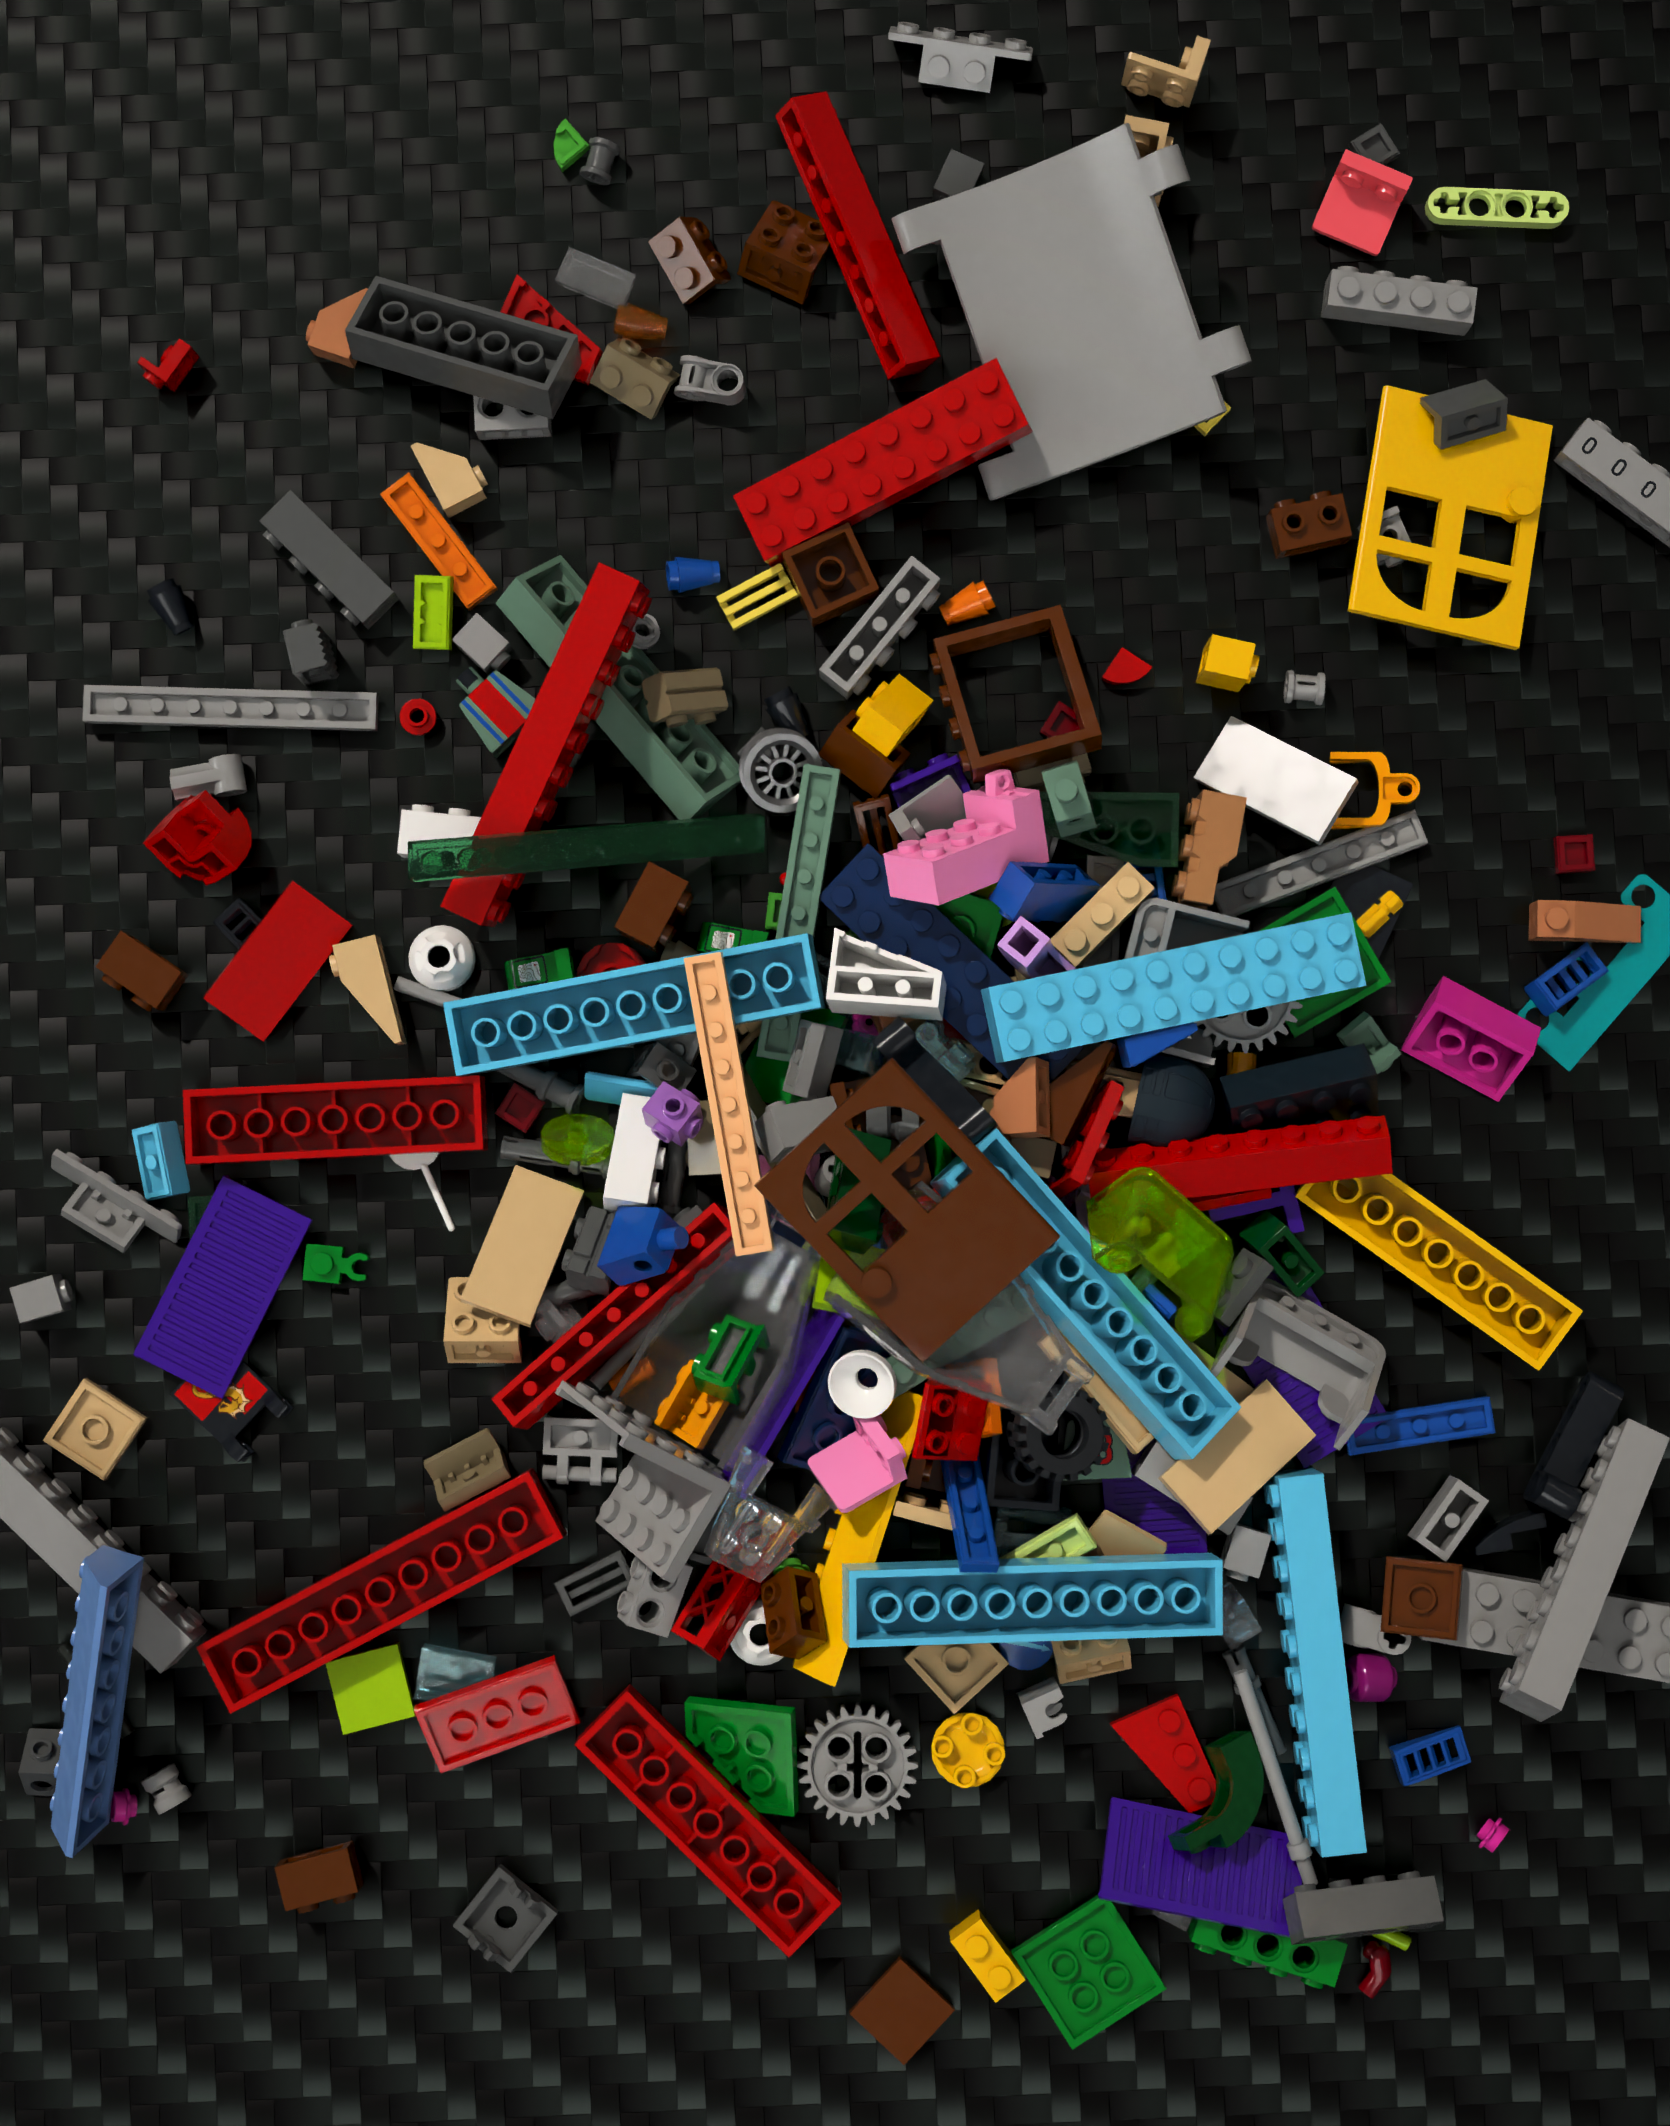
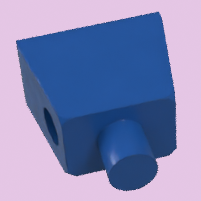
M619 1206L597 1267L618 1286H624L663 1274L669 1269L675 1250L684 1249L688 1245V1232L684 1227L676 1223L663 1209L658 1207Z

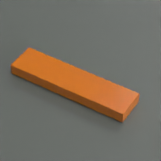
M409 472L380 493L381 497L442 576L454 577L453 591L468 611L498 590Z

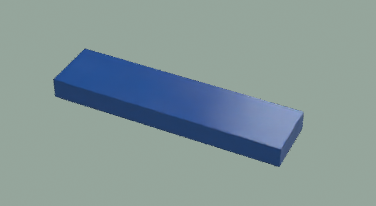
M1490 1396L1367 1415L1360 1424L1377 1421L1383 1422L1356 1438L1353 1433L1347 1440L1346 1446L1348 1455L1351 1456L1494 1434L1496 1432Z
M979 1453L977 1461L940 1460L959 1571L997 1573L1000 1563Z

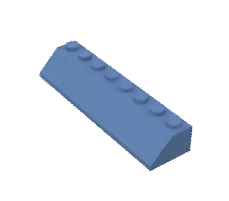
M102 1545L91 1555L86 1556L79 1570V1577L82 1578L81 1591L75 1602V1611L78 1612L77 1622L70 1641L73 1646V1654L66 1672L69 1686L62 1705L65 1717L63 1728L58 1737V1745L61 1746L59 1760L54 1769V1778L57 1779L56 1788L50 1801V1810L53 1811L51 1829L65 1856L73 1858L109 1824L144 1557L106 1545Z

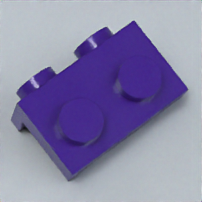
M944 753L927 761L929 767L915 773L914 768H910L893 777L895 782L890 784L889 790L897 808L946 775L952 776L963 793L971 791L960 767L958 756L954 755L949 758L947 753Z

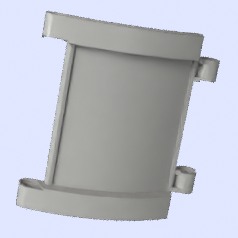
M1125 123L1037 164L956 195L908 210L891 219L904 255L911 250L929 244L941 245L982 365L997 358L1032 428V433L1010 444L1013 452L978 465L990 501L1136 449L1218 417L1227 411L1215 376L1252 362L1240 325L1222 330L1206 338H1202L1154 198V196L1162 194L1161 191L1166 188L1191 181L1178 144L1164 147L1141 158L1130 124Z

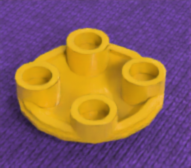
M974 1712L957 1713L945 1719L937 1728L931 1743L932 1760L938 1773L948 1782L961 1788L977 1787L990 1781L1000 1770L1005 1758L1004 1740L998 1727L987 1717Z

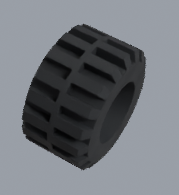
M1055 1383L1046 1384V1387L1037 1386L1031 1389L1033 1392L1031 1395L1024 1394L1019 1399L1022 1402L1020 1407L1014 1406L1011 1414L1015 1415L1014 1421H1008L1007 1430L1012 1431V1437H1008L1009 1446L1014 1447L1016 1450L1013 1452L1015 1458L1023 1463L1022 1466L1028 1471L1053 1481L1063 1482V1479L1074 1481L1078 1480L1079 1474L1086 1476L1091 1473L1090 1466L1101 1463L1103 1458L1098 1455L1101 1450L1107 1451L1109 1443L1104 1442V1435H1110V1427L1105 1426L1103 1423L1108 1418L1105 1411L1098 1409L1099 1402L1095 1398L1089 1397L1088 1393L1083 1390ZM1065 1410L1074 1420V1439L1071 1445L1063 1452L1050 1454L1044 1448L1041 1440L1042 1426L1051 1414Z

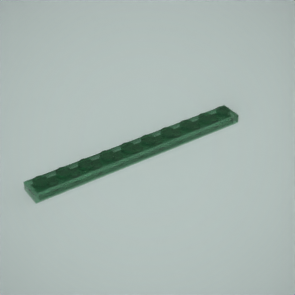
M758 813L408 841V877L412 882L760 853L764 852L765 816Z

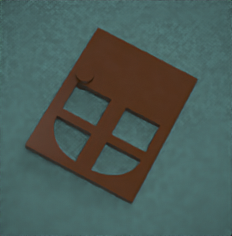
M893 1057L754 1185L922 1363L1060 1237L1054 1228ZM884 1106H894L910 1110L925 1120L882 1161L845 1124L863 1111ZM937 1133L972 1171L927 1211L892 1173ZM825 1143L860 1181L816 1221L810 1214L804 1200L803 1180L811 1158L818 1148ZM872 1193L907 1231L862 1270L828 1232Z

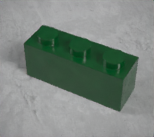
M849 1128L880 1161L890 1153L892 1140ZM836 1155L826 1211L860 1181ZM871 1193L830 1230L828 1234L842 1249L864 1255L873 1244H878L883 1232V1222H880L879 1218L884 1205Z

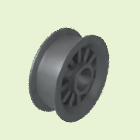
M772 728L760 732L747 743L739 760V777L745 791L757 805L771 812L787 813L797 809L801 783L796 778L802 777L803 770L798 768L803 767L804 764L823 765L819 753L803 735L787 728ZM776 745H781L780 753L777 752ZM789 745L793 746L794 748L788 754ZM767 749H770L772 754L769 757L764 753ZM802 752L804 757L796 759ZM759 757L765 761V764L757 763ZM780 762L789 763V771L786 776L782 778H774L772 776V771L776 764ZM755 770L763 771V773L755 775ZM764 781H766V782L761 786V788H759L758 784H759V783H762V782H764ZM794 784L797 787V789L793 792L790 788V785ZM774 786L772 795L768 794V792ZM782 788H784L786 795H781Z

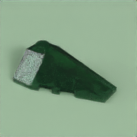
M1040 792L1046 835L1139 867L1178 868L1179 793L1087 792L1096 828L1061 838L1047 792Z

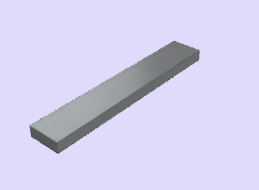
M1414 809L1387 819L1386 823L1381 827L1363 828L1323 843L1321 846L1318 845L1217 883L1214 903L1218 913L1237 917L1428 844V840Z

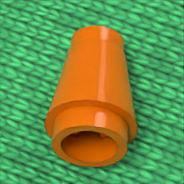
M983 580L977 584L974 581L944 604L940 605L939 609L949 626L954 623L988 615V610L995 608L996 605Z

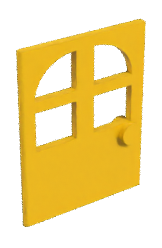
M1383 386L1347 611L1517 650L1520 648L1553 425L1507 414L1506 431L1440 449L1434 444V416L1420 404V398L1428 395L1393 386ZM1386 490L1438 502L1431 547L1379 535ZM1466 509L1502 517L1509 523H1517L1510 566L1459 554ZM1377 553L1429 565L1422 610L1404 603L1389 590L1378 569ZM1456 572L1507 583L1506 592L1502 600L1491 612L1474 618L1449 617Z

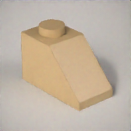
M417 442L411 445L448 518L487 499L482 488L487 486L488 483L478 465L471 468L465 457Z

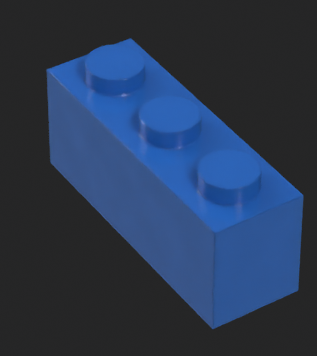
M1010 861L989 899L1000 908L999 913L1003 917L1013 922H1016L1022 916L1026 920L1037 923L1041 921L1062 923L1063 921H1069L1096 894L1100 885L1076 864Z

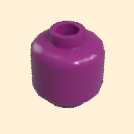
M1381 1653L1352 1654L1345 1661L1348 1692L1351 1700L1354 1702H1381L1390 1697L1393 1688L1397 1684L1398 1677L1396 1669L1386 1656Z

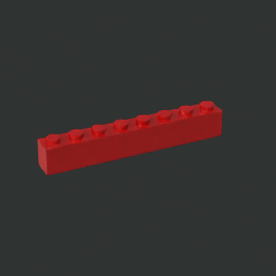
M827 91L792 97L775 115L885 374L888 380L920 373L938 359L940 354L922 315V310L910 287L907 275L895 252L893 242L889 238L879 210L867 187L865 177L852 152L850 142L847 140L837 117V112L831 103Z
M1385 1115L1363 1116L1358 1119L1342 1121L1328 1120L1322 1123L1301 1126L1288 1125L1284 1128L1268 1130L1255 1129L1244 1133L1228 1135L1214 1134L1209 1137L1196 1138L1190 1142L1186 1139L1171 1141L1168 1146H1151L1146 1143H1140L1130 1147L1104 1148L1100 1153H1096L1092 1162L1096 1168L1089 1181L1092 1210L1392 1174L1390 1134Z
M714 1202L685 1227L689 1236L688 1245L684 1249L675 1250L669 1269L665 1273L624 1286H618L492 1398V1401L513 1427L528 1430L563 1399L555 1394L562 1380L575 1387L579 1381H584L734 1248L729 1214L725 1207Z

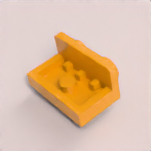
M691 1359L678 1372L676 1384L670 1395L660 1403L657 1410L658 1416L654 1424L669 1430L693 1447L703 1450L730 1402L697 1389L693 1377L694 1374L691 1372L694 1360Z

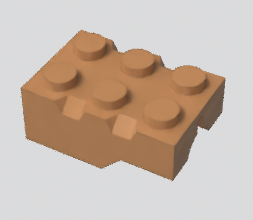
M1202 790L1196 798H1192L1191 803L1187 804L1184 824L1190 825L1189 835H1185L1184 839H1181L1178 851V860L1184 861L1183 871H1179L1178 875L1174 876L1171 896L1177 897L1176 903L1207 910V906L1213 905L1219 870L1224 866L1227 867L1229 861L1237 856L1247 797Z

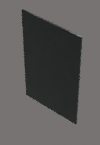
M1372 865L1335 879L1330 889L1333 887L1337 888L1356 921L1374 903L1378 905L1380 903L1378 899L1389 890L1400 897L1404 906L1413 883ZM1402 908L1394 915L1390 913L1388 915L1390 919L1369 939L1365 937L1378 960Z

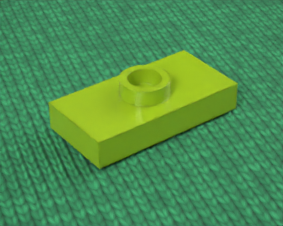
M415 575L413 649L452 650L454 577Z

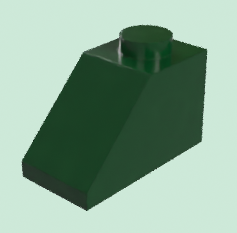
M1264 1210L1239 1233L1240 1237L1257 1256L1263 1258L1274 1267L1272 1270L1273 1274L1297 1298L1325 1273L1289 1228L1267 1210Z

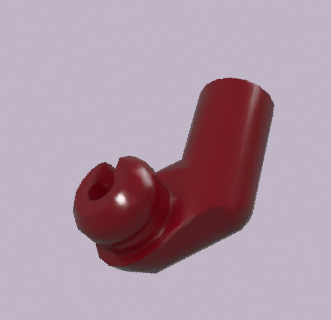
M1371 1940L1364 1946L1362 1951L1363 1956L1369 1959L1370 1971L1358 1988L1368 1997L1374 1999L1390 1977L1392 1968L1390 1952L1385 1945L1381 1946L1376 1940Z

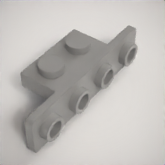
M898 22L897 27L891 26L888 33L889 40L923 45L918 81L920 83L990 93L995 56L1032 61L1033 48L1026 46L1027 41L1016 38H1006L1005 43L991 41L990 35L982 33H970L969 38L955 36V30L943 27H935L933 32L921 31L918 24L910 22Z
M58 1149L51 1155V1168L79 1185L61 1209V1216L122 1253H125L144 1226L149 1227L173 1243L179 1240L182 1225L174 1214L164 1209L157 1210L147 1204V1200L138 1192L133 1190L128 1192L116 1185L115 1180L102 1171L96 1173L86 1167L83 1160L77 1155L70 1152L65 1154Z

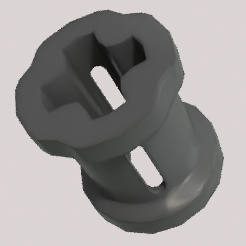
M601 137L590 138L588 144L591 149L586 165L581 167L579 174L590 182L609 185L612 177L609 175L615 156L620 154L621 148L608 139Z

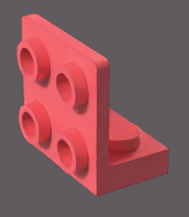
M1345 149L1312 224V230L1372 256H1378L1413 177Z

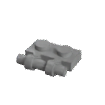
M544 1417L543 1455H557V1465H543L542 1480H557V1484L567 1485L569 1481L590 1482L592 1486H602V1482L616 1483L617 1468L603 1467V1457H618L619 1434L600 1419ZM570 1456L591 1457L590 1467L570 1466Z

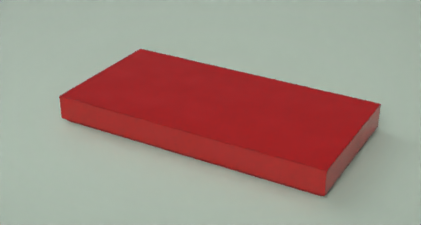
M292 880L203 996V999L264 1042L332 953V945L339 944L352 927V924Z
M555 1655L414 1705V1713L440 1773L453 1770L581 1723L580 1715Z

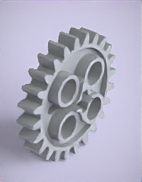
M1291 1001L1264 1007L1268 1012V1020L1260 1027L1253 1026L1247 1021V1011L1229 1014L1225 1018L1215 1017L1196 1021L1197 1026L1204 1024L1206 1027L1201 1036L1203 1039L1212 1033L1216 1035L1215 1047H1218L1223 1040L1228 1041V1051L1232 1052L1236 1043H1240L1245 1054L1248 1053L1250 1043H1255L1258 1050L1262 1051V1040L1265 1038L1272 1044H1277L1274 1035L1276 1031L1288 1035L1289 1032L1283 1024L1285 1021L1296 1023L1297 1019L1290 1011L1291 1009H1300L1303 1005L1299 1002Z
M859 1702L855 1704L854 1713H849L846 1706L841 1704L840 1716L838 1717L830 1710H827L828 1722L826 1724L818 1719L814 1721L818 1733L809 1731L805 1733V1738L811 1743V1746L800 1745L799 1752L808 1757L807 1759L797 1761L798 1768L808 1770V1772L799 1777V1783L811 1784L805 1791V1797L817 1795L818 1798L814 1803V1809L817 1810L826 1805L828 1807L826 1812L828 1820L836 1812L840 1813V1825L845 1824L848 1816L854 1818L856 1827L860 1826L861 1818L867 1816L871 1825H875V1814L878 1812L886 1820L889 1819L887 1807L891 1805L893 1808L900 1810L901 1804L897 1797L899 1795L906 1798L911 1796L910 1791L904 1786L905 1783L916 1784V1777L908 1773V1770L918 1768V1762L907 1758L916 1753V1747L904 1745L910 1739V1733L903 1732L898 1734L901 1721L898 1719L889 1724L888 1710L884 1711L880 1717L875 1716L874 1704L869 1707L867 1713H862ZM856 1731L861 1733L862 1763L868 1764L863 1765L861 1768V1796L858 1798L854 1796V1768L852 1765H847L854 1762V1733ZM836 1737L845 1738L850 1744L849 1749L843 1754L833 1753L828 1746L832 1739ZM874 1737L882 1738L885 1740L887 1747L881 1754H872L866 1749L868 1740ZM835 1775H843L850 1783L847 1789L838 1792L831 1789L828 1782ZM872 1775H880L885 1778L887 1784L881 1791L874 1792L867 1788V1779Z

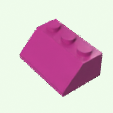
M1443 976L1426 1000L1401 1051L1499 1102L1533 1056L1541 1027Z

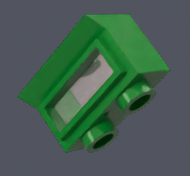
M726 1314L721 1324L716 1322L711 1328L708 1337L710 1345L705 1354L699 1353L696 1356L691 1372L694 1374L693 1377L699 1391L738 1405L741 1399L737 1384L743 1374L752 1376L756 1367L753 1355L756 1348L761 1347L767 1350L770 1341L765 1324L754 1325Z

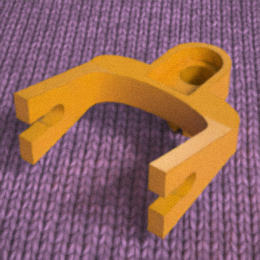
M1330 752V764L1370 763L1375 769L1379 789L1378 804L1372 817L1337 818L1331 829L1383 826L1388 819L1391 805L1410 804L1417 799L1420 792L1418 779L1409 773H1390L1388 760L1381 752ZM1406 785L1412 792L1408 796H1402L1398 792V787Z

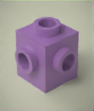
M665 1081L661 1083L642 1108L645 1124L652 1128L651 1131L657 1138L666 1143L673 1141L682 1147L688 1138L692 1139L698 1134L703 1125V1115L699 1099L692 1092L686 1089L679 1091Z

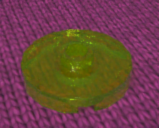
M566 1114L553 1118L544 1125L541 1131L542 1151L550 1159L558 1163L570 1165L571 1160L580 1161V1165L588 1166L601 1162L611 1155L615 1134L613 1128L605 1120L596 1116Z

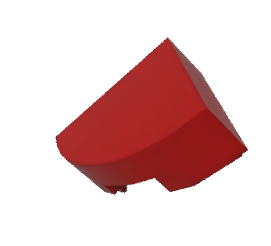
M1122 647L1101 680L1114 685L1133 683L1145 677L1152 669V666Z

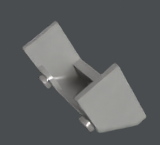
M1266 1278L1228 1329L1220 1344L1210 1372L1217 1377L1228 1361L1234 1365L1249 1366L1259 1356L1320 1391L1317 1402L1322 1414L1329 1420L1340 1424L1333 1446L1340 1451L1369 1413L1386 1358V1351L1376 1338L1303 1296L1297 1298L1287 1287Z

